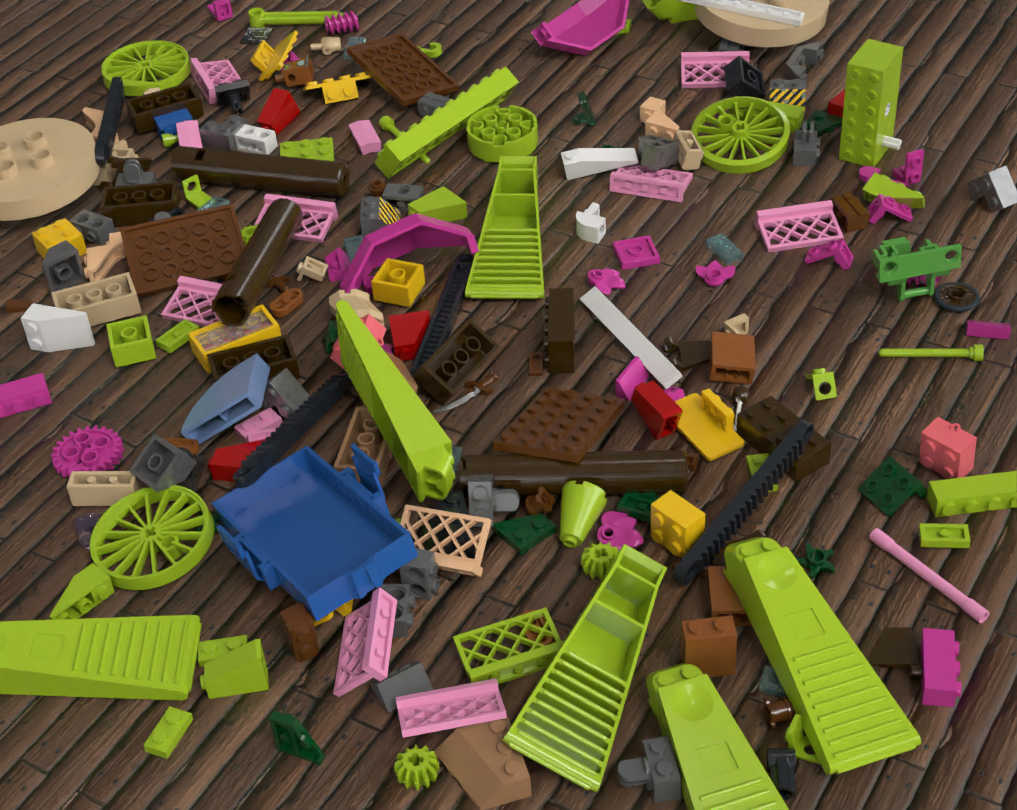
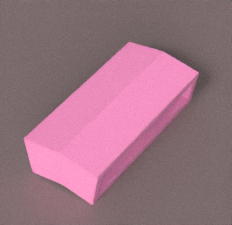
M197 120L176 123L180 146L202 148Z
M361 120L349 124L351 133L362 155L381 151V141L370 120Z

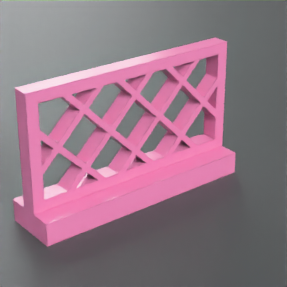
M749 51L681 52L682 88L726 87V81L720 80L725 77V71L722 69L738 56L749 62ZM716 71L719 75L715 77L712 73ZM697 72H700V73L703 74V75H701L700 77H697V76L694 75V74L697 73ZM708 77L711 81H704V79ZM688 78L694 80L693 82H685Z
M190 58L191 75L209 104H216L214 86L218 84L215 83L228 84L232 83L231 81L241 79L229 60L200 63L197 58Z
M633 164L618 168L616 172L612 171L610 174V191L682 202L683 193L693 179V173L659 168L658 171H651L646 166Z
M274 194L265 195V204L254 225L259 224L274 200L287 198L299 205L303 217H310L302 221L299 228L302 227L304 231L294 235L293 239L322 243L332 221H336L338 217L335 202ZM318 219H325L326 221H323V222H321V223H318L317 220H318ZM312 222L316 224L315 226L308 229L305 226ZM317 230L321 231L319 236L311 235V233Z
M831 200L756 212L755 226L757 230H760L768 253L823 245L832 240L844 239L834 215ZM830 219V223H829V224H827V223L821 221V220ZM812 222V225L809 227L802 223ZM786 225H794L792 229L784 227ZM818 225L825 229L822 232L814 229V227ZM766 228H775V230L770 232ZM800 228L806 232L802 235L795 232V230ZM780 230L787 235L783 238L776 233ZM829 230L836 233L837 236H829L826 233ZM809 233H811L813 235L818 236V238L811 239L807 236L809 235ZM793 236L799 239V241L792 242L788 239ZM772 239H775L779 241L780 244L771 245L770 241Z
M180 276L177 280L178 288L161 314L164 319L178 322L187 319L202 327L221 321L222 319L215 312H212L211 305L223 284ZM181 294L189 296L179 301ZM199 298L207 299L198 304L195 302ZM193 302V306L183 310L182 305ZM210 305V310L200 313L199 309ZM180 307L181 311L177 313H170L171 310ZM196 310L198 312V315H195L193 317L186 316L187 314L194 312ZM213 314L216 317L210 321H206L203 319Z
M380 587L373 591L372 601L345 617L333 692L337 697L346 694L373 677L378 681L387 678L397 599Z
M497 679L396 697L403 738L507 718Z

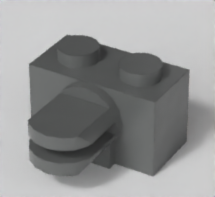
M803 121V130H795L793 165L815 166V159H819L821 138H817V131H814V121H811L810 130H806L807 121Z
M129 159L124 163L123 173H118L115 186L157 183L155 172H143L139 161Z
M493 474L470 475L468 480L469 515L489 518L492 520L491 526H493L495 520L494 512L516 511L520 500L516 490L493 488ZM476 523L472 527H483V524Z
M669 736L642 740L641 758L619 762L618 781L623 787L627 788L645 784L646 789L652 792L654 803L681 799V777Z

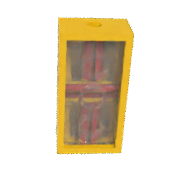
M261 304L254 307L248 320L243 325L229 327L222 324L221 320L188 333L193 354L205 371L210 374L207 354L281 336L279 324L264 305Z

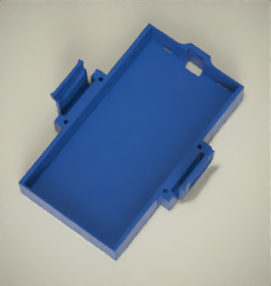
M355 443L350 445L354 453L351 457L359 475L360 483L350 467L338 472L311 448L305 446L270 467L254 484L245 488L237 487L211 503L221 524L216 528L223 542L238 561L257 580L264 581L270 590L281 584L298 603H303L307 612L316 621L352 599L363 598L375 587L378 588L383 585L384 579L389 574L418 556L410 532L390 516L385 502V495L378 479L381 472L377 461H374L360 450Z

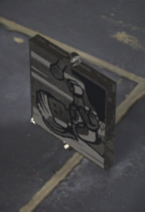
M248 27L240 40V44L259 45L262 40L267 43L274 29Z

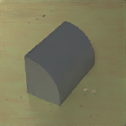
M415 660L388 673L387 678L382 681L376 679L370 682L377 699L387 712L397 709L396 697L433 690L422 662Z

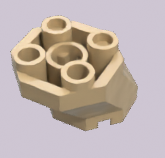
M350 289L351 293H345V290H338L329 296L330 309L335 316L337 313L336 303L340 300H345L360 318L370 314L385 327L383 313L371 303L368 293L358 289Z

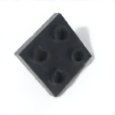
M238 79L232 83H220L214 86L217 107L230 104L233 114H237V109L238 113L243 112L240 102L250 100L248 79Z

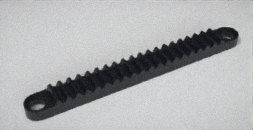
M112 77L94 150L97 165H106L108 157L113 152L125 99L122 77Z
M461 254L455 259L411 367V376L449 339L457 319V314H459V309H461V304H463V299H465V289L474 260L473 255ZM415 380L416 384L418 385V388H423V387Z
M345 369L336 375H331V379H327L326 383L322 384V387L317 388V392H313V396H309L308 400L304 401V405H300L299 409L294 410L295 414H290V418H286L285 423H281L280 427L276 428V432H271V436L266 437V441H262L261 446H257L255 451H251V455L246 456V460L241 461L242 467L233 475L238 488H245L254 484L354 386Z
M801 419L678 563L673 572L674 581L686 586L698 573H704V567L710 566L709 560H715V554L721 553L720 547H726V541L732 540L731 535L737 534V528H742V522H747V516L753 515V509H758V503H763V497H768V491H773V485H778L779 478L783 479L784 472H789V466H794V460H799V454H804V446L813 434L814 424Z

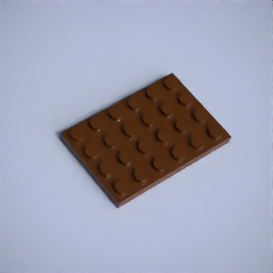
M403 33L347 47L346 53L403 107L417 103L428 92L442 96L459 90V84Z
M233 203L120 228L133 285L138 298L177 289V280L180 276L205 281L226 278L245 247Z
M554 387L544 388L493 441V450L578 463L625 408V399L617 398L614 395L599 396L596 393L584 394L577 393L575 390L562 391Z

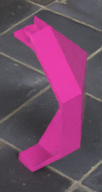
M581 0L549 23L543 22L531 33L540 46L586 56L625 27L629 0Z
M414 213L365 235L339 286L341 290H345V293H351L350 289H358L363 283V277L368 276L374 268L382 265L387 258L396 259L417 248L465 246L471 254L479 251L474 235L467 227Z

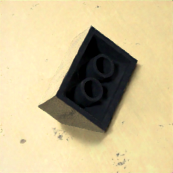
M463 491L448 493L444 500L435 499L427 507L468 515ZM434 516L428 520V523L434 529L442 521L439 516ZM456 519L449 524V527L454 533L463 525L459 519ZM425 524L421 525L423 536L429 532ZM445 527L435 534L439 542L450 536ZM467 531L456 537L460 546L471 540ZM432 537L425 541L426 550L428 551L436 546ZM453 540L442 547L448 555L457 550ZM474 544L464 550L467 558L475 559Z

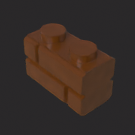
M851 192L835 195L830 198L833 203V212L836 219L848 233L857 229L867 228L870 212L861 205L859 198H855Z
M298 603L282 610L280 616L286 643L295 660L302 662L318 655L319 647L314 623L303 603Z

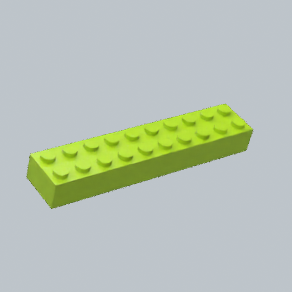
M506 66L501 70L496 69L489 78L485 76L479 82L480 84H473L468 89V92H461L454 101L453 99L449 100L444 105L445 107H438L432 113L433 115H426L420 121L421 123L411 125L408 129L409 131H402L396 136L395 140H388L383 145L384 149L377 154L378 158L374 163L388 179L419 159V155L422 152L424 154L428 153L465 128L468 119L474 113L490 106L499 105L506 100L519 81Z

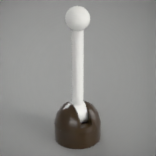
M743 386L735 387L732 392V399L737 404L735 422L733 424L735 432L737 431V414L741 412V405L747 403L750 396L749 389Z

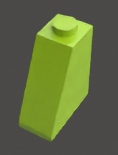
M444 186L408 204V216L418 213L446 222L467 218L466 201Z
M260 639L250 641L204 664V674L200 675L202 690H207L209 699L269 690L268 669Z

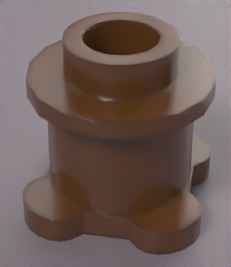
M375 180L368 186L371 197L382 198L386 183Z
M542 486L537 488V494L528 496L525 499V508L531 515L543 514V511L549 513L552 511V504L555 503L554 496L550 495Z
M782 697L781 700L770 702L769 698L763 699V713L771 730L776 728L775 723L783 721L787 723L792 722L795 711L792 703L786 697Z

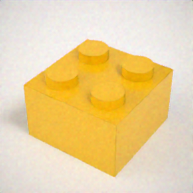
M66 218L57 220L55 223L42 227L32 233L36 250L43 258H45L50 247L65 240L78 250L79 256L87 253L83 235Z
M387 258L371 281L374 300L411 307L425 285L423 265Z
M670 490L651 504V537L656 543H660L670 550L673 555L682 559L704 534L705 513Z

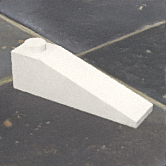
M578 148L561 152L567 180L638 163L635 148Z

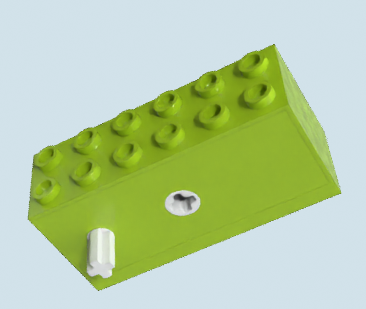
M867 39L847 63L839 152L840 160L875 167L888 148L900 149L902 141L901 139L893 138L904 47Z

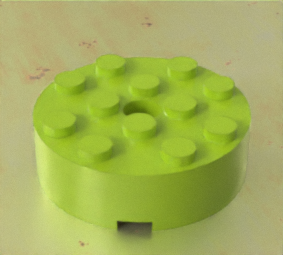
M499 105L490 106L477 111L467 121L468 148L474 156L484 160V162H499L500 156H527L532 154L538 145L537 119L532 112L525 108L510 105L509 108H499Z

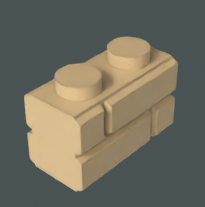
M690 130L675 131L673 141L679 142L677 160L681 168L684 170L699 169L700 160H702L704 152L694 134Z

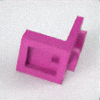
M230 0L213 1V4L207 5L209 11L218 21H225L233 17Z
M919 149L907 153L905 165L894 168L892 176L898 181L904 182L906 186L920 182L924 150Z
M880 193L867 207L870 212L869 222L873 224L882 218L886 211L908 222L913 220L911 209L906 204H900L893 198L886 197Z
M842 238L810 248L805 262L809 264L834 255L836 263L841 266L842 270H846L851 267L854 256Z

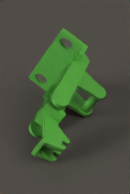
M905 237L882 241V245L879 246V252L877 249L871 250L872 261L879 273H876V278L879 283L886 282L888 286L897 284L899 302L904 301L906 298L926 294L932 296L934 295L936 277L950 274L951 269L961 268L962 245L955 244L939 248L936 243L932 244L929 239H925L923 247H919V252L911 253L910 241ZM956 251L953 258L946 259L945 254L947 252ZM926 274L925 287L905 290L907 278Z

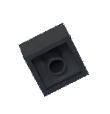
M741 56L736 57L724 67L726 91L729 95L734 97H766L763 72Z

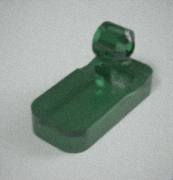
M585 92L577 93L583 112L572 116L573 124L578 126L588 121L589 127L596 125L595 116Z

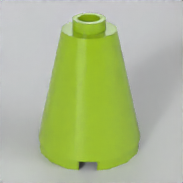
M570 481L562 489L559 538L565 546L575 548L583 543L607 503L604 490L589 482L583 481L581 485L575 484L576 481Z

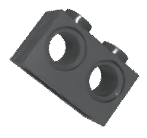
M85 209L69 220L83 235L84 240L101 246L109 240V233H115L112 218Z
M416 548L418 556L399 568L401 583L410 584L411 594H415L417 599L431 601L434 592L437 593L440 587V579L437 578L438 563L435 562L433 551Z
M383 584L381 589L397 599L393 637H407L408 628L413 627V613L411 609H415L416 596L411 594L410 584Z

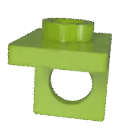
M194 175L181 182L185 200L200 210L214 202L213 198L201 190L198 175ZM195 182L194 189L189 191L187 189L188 184Z
M825 368L813 369L811 374H805V379H812L815 400L837 397L833 371H825ZM822 382L829 383L831 389L828 394L820 393L819 385Z
M795 714L785 734V741L788 742V747L795 748L796 758L821 764L816 754L809 755L805 753L804 749L811 745L808 737L804 736L801 715Z

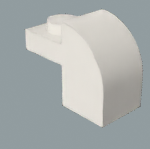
M592 202L584 212L577 211L576 232L581 239L596 244L606 234V219L600 217L599 204Z

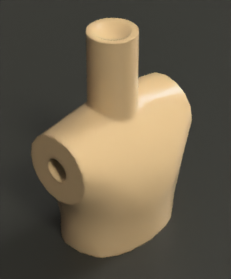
M323 37L321 43L311 44V51L322 50L325 55L341 51L340 37Z

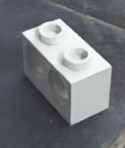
M245 124L234 135L237 150L269 155L278 146L276 133L273 130Z

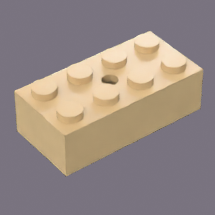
M129 272L51 292L55 307L86 312L90 327L142 313Z

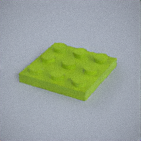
M322 137L320 139H304L302 141L280 143V156L334 161L333 138Z

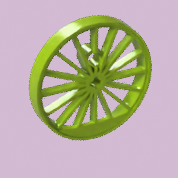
M160 40L142 41L124 46L111 53L104 60L101 68L103 82L108 89H110L112 77H122L126 96H142L143 92L150 88L159 87L160 90L177 86L191 72L187 51L176 43ZM155 76H158L163 80L158 81Z
M740 96L726 98L706 107L694 120L691 131L704 152L701 160L703 163L721 172L744 174L762 170L775 163L784 154L789 142L790 124L784 112L773 103L756 97ZM738 108H749L744 121L739 119ZM735 109L736 119L733 115L726 113L725 110ZM753 109L761 110L762 112L748 124ZM717 113L720 114V116L718 117V119L712 117L713 115H715V114H717ZM768 114L773 116V118L759 123ZM707 121L718 128L703 126V124ZM777 123H780L782 126L776 128H768ZM699 132L708 133V134H714V135H707V136H699V137H698V133H699ZM783 134L780 138L770 137V136H769V135ZM715 142L705 147L701 145V143ZM764 143L774 144V145H773L772 147H769V146H767V145L764 144ZM740 144L743 160H733ZM744 145L755 158L746 159ZM753 146L759 148L765 153L763 155H760ZM733 147L729 159L722 158ZM721 148L715 155L710 153L711 151Z
M173 485L159 492L151 487L137 490L113 504L98 520L90 539V553L93 562L110 576L112 585L118 588L146 590L166 585L185 575L204 557L214 536L213 516L202 498L188 488ZM176 501L164 514L168 502ZM160 502L155 517L152 519L151 504ZM185 503L191 505L177 514V512L185 505ZM146 506L147 525L135 512V510ZM198 511L203 513L202 516L185 520ZM131 513L141 527L122 519ZM118 525L130 531H112V529ZM203 525L202 531H184ZM106 539H122L104 545ZM180 540H198L193 548L180 542ZM119 550L102 561L103 554ZM150 552L152 574L140 576ZM160 552L172 566L158 572L156 553ZM183 553L187 554L178 562L174 561L175 559L179 558ZM125 558L114 571L107 569ZM138 558L132 575H123L125 571L132 565V563Z

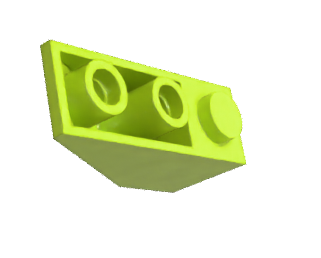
M875 172L862 189L863 199L870 203L880 193L886 197L893 198L900 204H906L909 208L925 207L924 196L920 192L912 191L906 188L904 184L896 183L883 174L880 175Z
M94 563L73 576L50 614V620L78 619L115 592L110 576Z

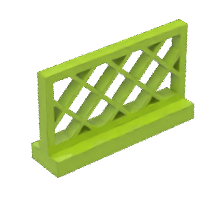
M546 607L453 636L454 644L468 676L469 683L497 679L498 684L545 670L563 643ZM544 617L546 621L543 628L532 625L533 620ZM517 625L523 627L520 635L508 632L510 627ZM528 629L539 634L536 641L524 638ZM495 633L500 636L496 643L485 639L487 634ZM543 636L552 637L555 643L543 645L539 642H541ZM504 637L516 641L512 649L500 645ZM471 640L476 642L472 650L462 647L461 642ZM520 643L532 647L530 651L524 653L516 651ZM481 644L492 648L488 656L477 653ZM497 650L508 654L505 659L499 661L493 659ZM473 658L484 662L482 666L471 669L469 664Z

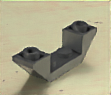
M815 42L796 48L786 63V80L800 79L807 82L806 67L801 65H804V63L816 65L823 58L824 49H822V42Z

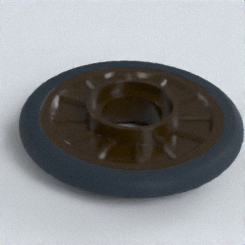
M961 282L944 283L934 292L935 301L941 307L950 311H968L975 308L980 301L978 291L974 287Z

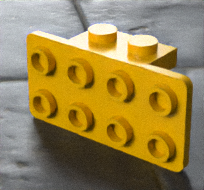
M296 30L282 40L274 49L264 40L259 43L250 59L262 71L258 80H268L275 70L279 71L284 66L283 62L288 58V53L292 50V45L297 40L298 32Z
M367 72L355 74L354 78L346 75L338 77L339 80L334 81L333 78L322 80L321 84H317V81L308 82L306 87H303V91L322 88L325 104L359 98L356 81L372 77L367 75Z
M709 388L701 391V396L693 393L675 401L683 410L677 429L706 460L712 461L744 446V440L733 430L735 418L733 410L727 407L720 397L715 395Z

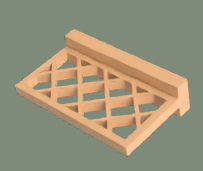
M405 504L400 525L412 534L415 540V548L424 549L422 543L430 537L433 538L436 546L429 551H433L435 554L438 570L476 577L482 576L483 568L480 565L492 522L491 519ZM411 511L418 512L421 520L411 526L409 522ZM434 516H439L442 523L432 529L428 520ZM459 519L463 527L453 533L449 524ZM476 523H482L481 533L474 537L469 528ZM425 524L429 532L419 539L414 530ZM445 527L450 536L439 542L435 534ZM467 531L471 540L460 546L456 537ZM453 540L457 550L448 555L442 547ZM474 544L477 549L475 559L467 558L464 550Z

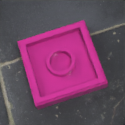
M650 235L612 242V248L622 270L660 263V256Z

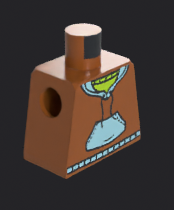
M310 56L284 64L283 70L275 73L276 82L285 81L287 87L313 82L315 71Z

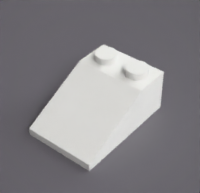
M33 303L21 317L25 334L32 350L54 352L89 347L95 344L86 312Z

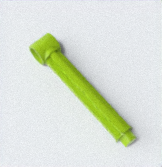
M252 8L248 11L251 28H264L266 25L324 24V17L326 15L329 19L331 14L337 17L336 10L265 12L262 8Z

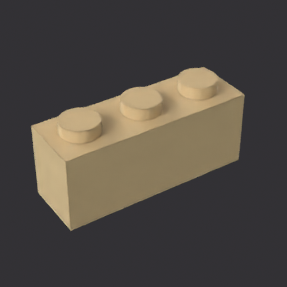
M72 471L67 484V490L73 506H112L123 497L143 489L140 479L130 471Z

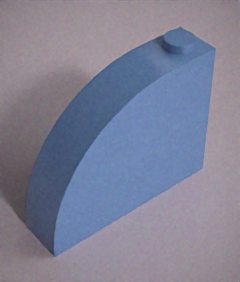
M256 353L223 375L204 393L192 408L183 424L181 434L186 439H196L201 444L261 408L270 367Z

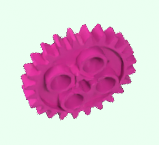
M95 425L93 429H90L89 426H86L83 431L77 428V433L70 431L69 437L62 436L63 442L57 441V447L53 448L54 453L51 454L57 473H61L63 478L67 476L70 478L72 471L114 470L113 464H120L119 459L123 458L122 452H124L121 437H119L117 432L114 433L113 429L106 430V426L98 429V426Z

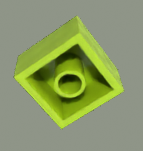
M147 315L106 324L110 348L116 367L156 359Z

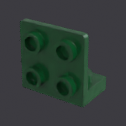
M891 456L858 487L861 493L889 517L911 495L914 497L917 494L924 499L928 493L924 485Z

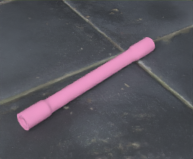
M879 528L871 532L869 539L884 551L889 552L959 605L964 612L976 621L983 623L988 618V610L948 583L895 543L891 537Z

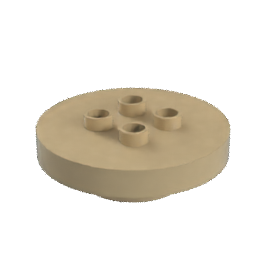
M749 0L804 12L805 16L800 27L695 4L694 7L698 19L713 33L736 43L764 48L789 46L801 43L815 36L826 23L830 0Z
M34 118L0 126L1 221L21 220L48 214L76 200L91 187L98 177L101 165L96 164L94 154L96 144L92 134L85 127L78 123L58 118Z

